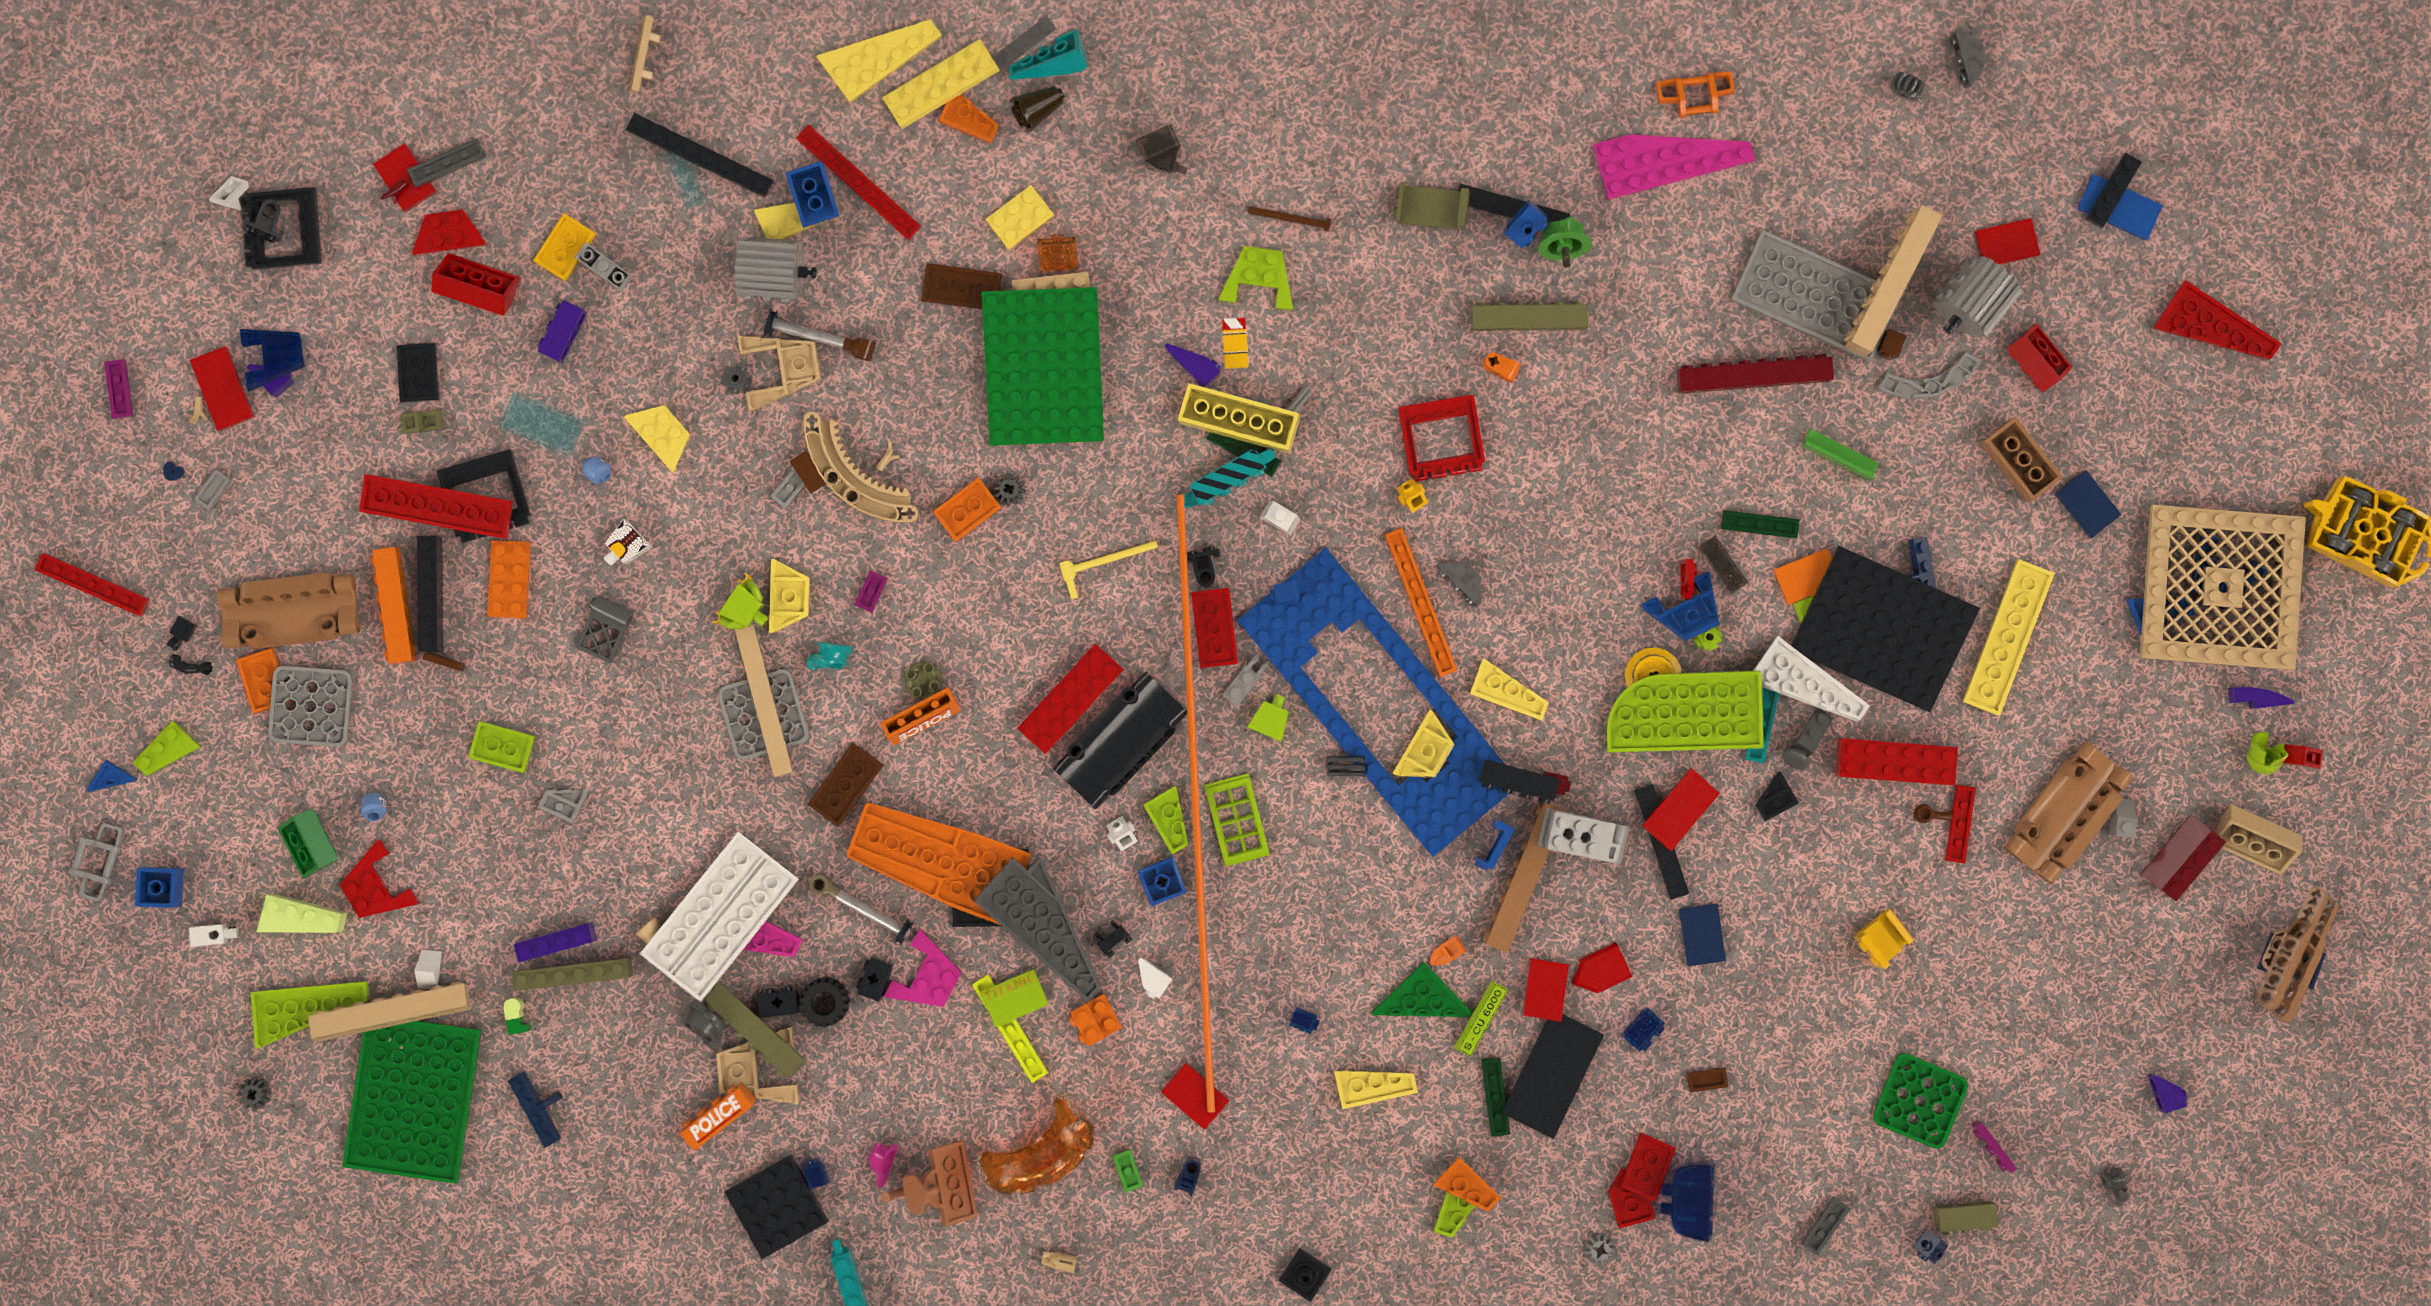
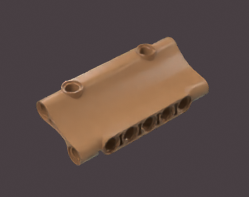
M329 573L267 579L244 582L240 585V588L219 589L217 591V601L222 610L221 641L224 649L249 646L251 649L335 640L340 635L360 633L361 630L354 574L333 576Z
M2085 741L2072 758H2068L2063 762L2047 786L2016 824V832L2004 849L2028 866L2043 880L2053 885L2062 873V868L2068 869L2076 862L2122 801L2120 791L2123 792L2134 777L2128 771L2110 761L2094 745Z

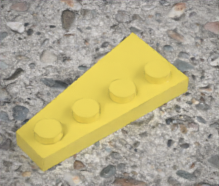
M1482 659L1470 694L1542 721L1549 702L1486 659Z
M1334 1070L1342 1109L1418 1093L1414 1073Z

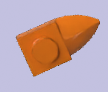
M1455 935L1435 949L1430 957L1429 964L1438 966L1447 964L1467 950L1458 936Z

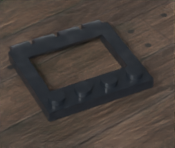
M315 187L247 193V197L241 198L242 212H248V214L242 215V223L246 216L250 218L249 222L254 223L258 209L262 205L261 203L268 199L277 202L298 200L301 228V255L265 258L264 237L258 234H243L244 249L251 250V252L245 253L246 267H252L253 270L322 264L317 190Z
M512 449L437 470L441 487L453 489V486L507 471L518 507L512 509L509 530L513 529L511 521H514L516 528L530 524L528 516H531V512ZM454 529L456 537H460L462 543L476 540L475 533ZM478 534V537H479V538H483V537H486V536H487V535Z

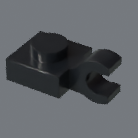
M178 616L169 632L174 636L168 641L166 647L177 651L183 640L189 642L197 625Z

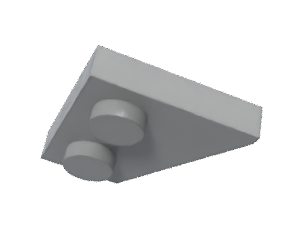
M588 789L546 790L537 808L574 824L590 791Z

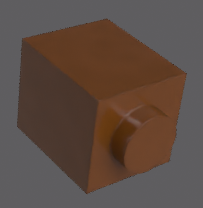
M1887 329L1881 339L1877 353L1882 354L1881 357L1886 360L1896 359L1900 355L1907 335Z

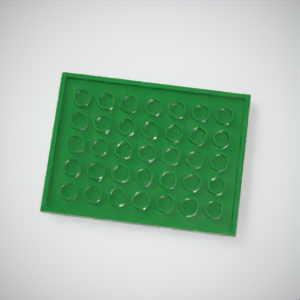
M1097 287L982 292L989 446L1104 441Z
M419 1020L363 1032L342 1167L453 1184L459 1183L482 1030Z

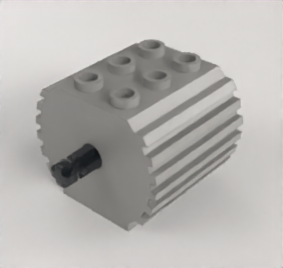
M744 237L738 240L735 258L736 294L742 295L743 299H754V297L760 296L761 300L781 298L780 301L792 302V300L801 295L803 278H807L808 275H811L812 279L817 277V268L812 267L811 270H808V267L804 266L803 241Z
M1986 257L1965 258L1959 264L1960 268L1957 272L1947 279L1948 283L1936 293L1932 306L1949 322V326L1945 325L1943 327L1944 332L1952 335L1954 333L1953 328H1958V330L1968 334L1970 337L1988 336L2022 293L2020 285L2016 283V279H2013L2011 274H2008L2005 269L2001 268L1999 264L1994 263L1993 260Z

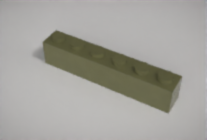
M1555 301L1552 302V305H1544V302H1533V305H1525V302H1514V305H1506V302H1496L1495 305L1478 302L1476 306L1471 308V331L1586 330L1588 328V304H1583L1582 301H1573L1571 304Z
M631 957L512 972L513 991L633 977Z
M719 982L704 999L707 1003L706 1008L713 1014L717 1012L722 1016L720 1020L727 1027L729 1025L736 1029L734 1033L740 1039H747L749 1041L748 1046L754 1052L759 1050L763 1054L761 1058L769 1065L773 1063L777 1067L775 1071L783 1078L786 1076L792 1078L806 1063V1060L722 983Z

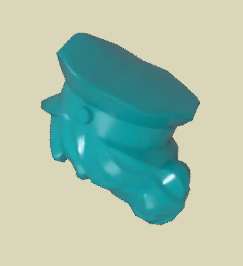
M818 641V653H812L807 658L806 663L807 668L810 670L820 668L833 669L837 667V670H840L844 665L849 666L847 657L851 655L853 648L852 646Z

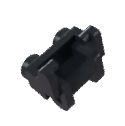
M1114 920L1110 923L1116 931L1107 938L1103 939L1099 932L1095 934L1100 940L1097 942L1098 947L1108 958L1115 954L1112 950L1110 952L1109 950L1125 937L1127 938L1124 940L1126 944L1133 940L1121 924L1118 926Z

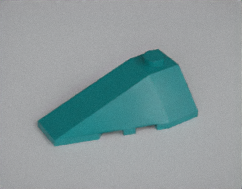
M1078 29L1055 38L1056 43L1048 48L1045 45L1040 47V51L1035 56L1027 55L1010 65V80L1068 75L1088 68L1087 54Z

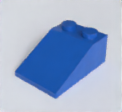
M822 161L785 173L803 228L840 216L831 183Z

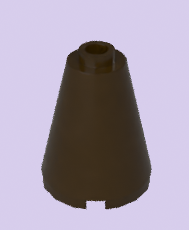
M1050 87L1012 97L1009 102H1013L1014 106L1011 107L1016 121L1020 127L1025 126L1026 130L1024 131L1029 133L1063 104L1065 96L1060 88Z

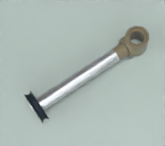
M816 875L811 878L809 888L813 893L821 894L824 897L830 896L897 934L894 943L899 942V946L909 935L914 921L909 922V918L903 925L834 886L835 882L831 881L828 876ZM818 879L824 881L825 886L822 890L816 886Z

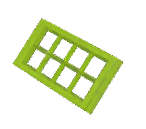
M1249 773L1204 785L1225 867L1270 855ZM1245 786L1248 797L1234 801L1231 789ZM1227 790L1230 802L1216 806L1213 794ZM1249 802L1252 814L1238 817L1235 805ZM1232 807L1234 819L1220 822L1218 810ZM1253 818L1256 830L1242 834L1240 821ZM1236 823L1239 835L1225 838L1222 826ZM1258 834L1261 846L1247 850L1244 838ZM1240 839L1243 851L1229 854L1226 842Z

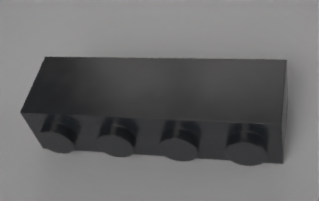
M1484 759L1479 782H1482V787L1493 789L1494 786L1501 788V792L1512 794V791L1519 792L1520 797L1531 799V796L1538 797V802L1549 804L1550 801L1554 802L1560 781L1558 778Z

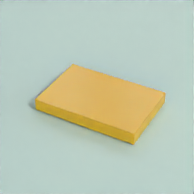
M563 213L533 261L566 282L579 263L575 256L585 243L590 245L597 234Z

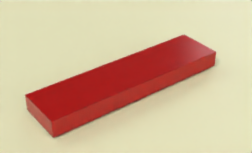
M1955 785L1952 806L1953 817L1950 821L1945 861L1964 864L1966 862L1976 792L1975 787Z

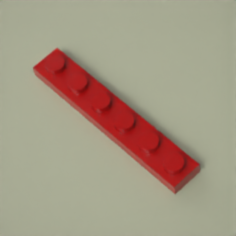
M46 553L41 554L35 568L37 572L138 616H143L150 600Z

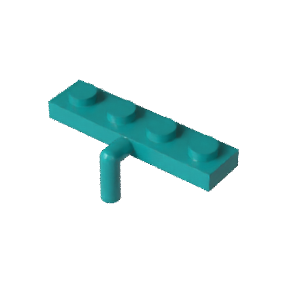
M1762 687L1764 748L1747 749L1745 760L1765 764L1780 693Z

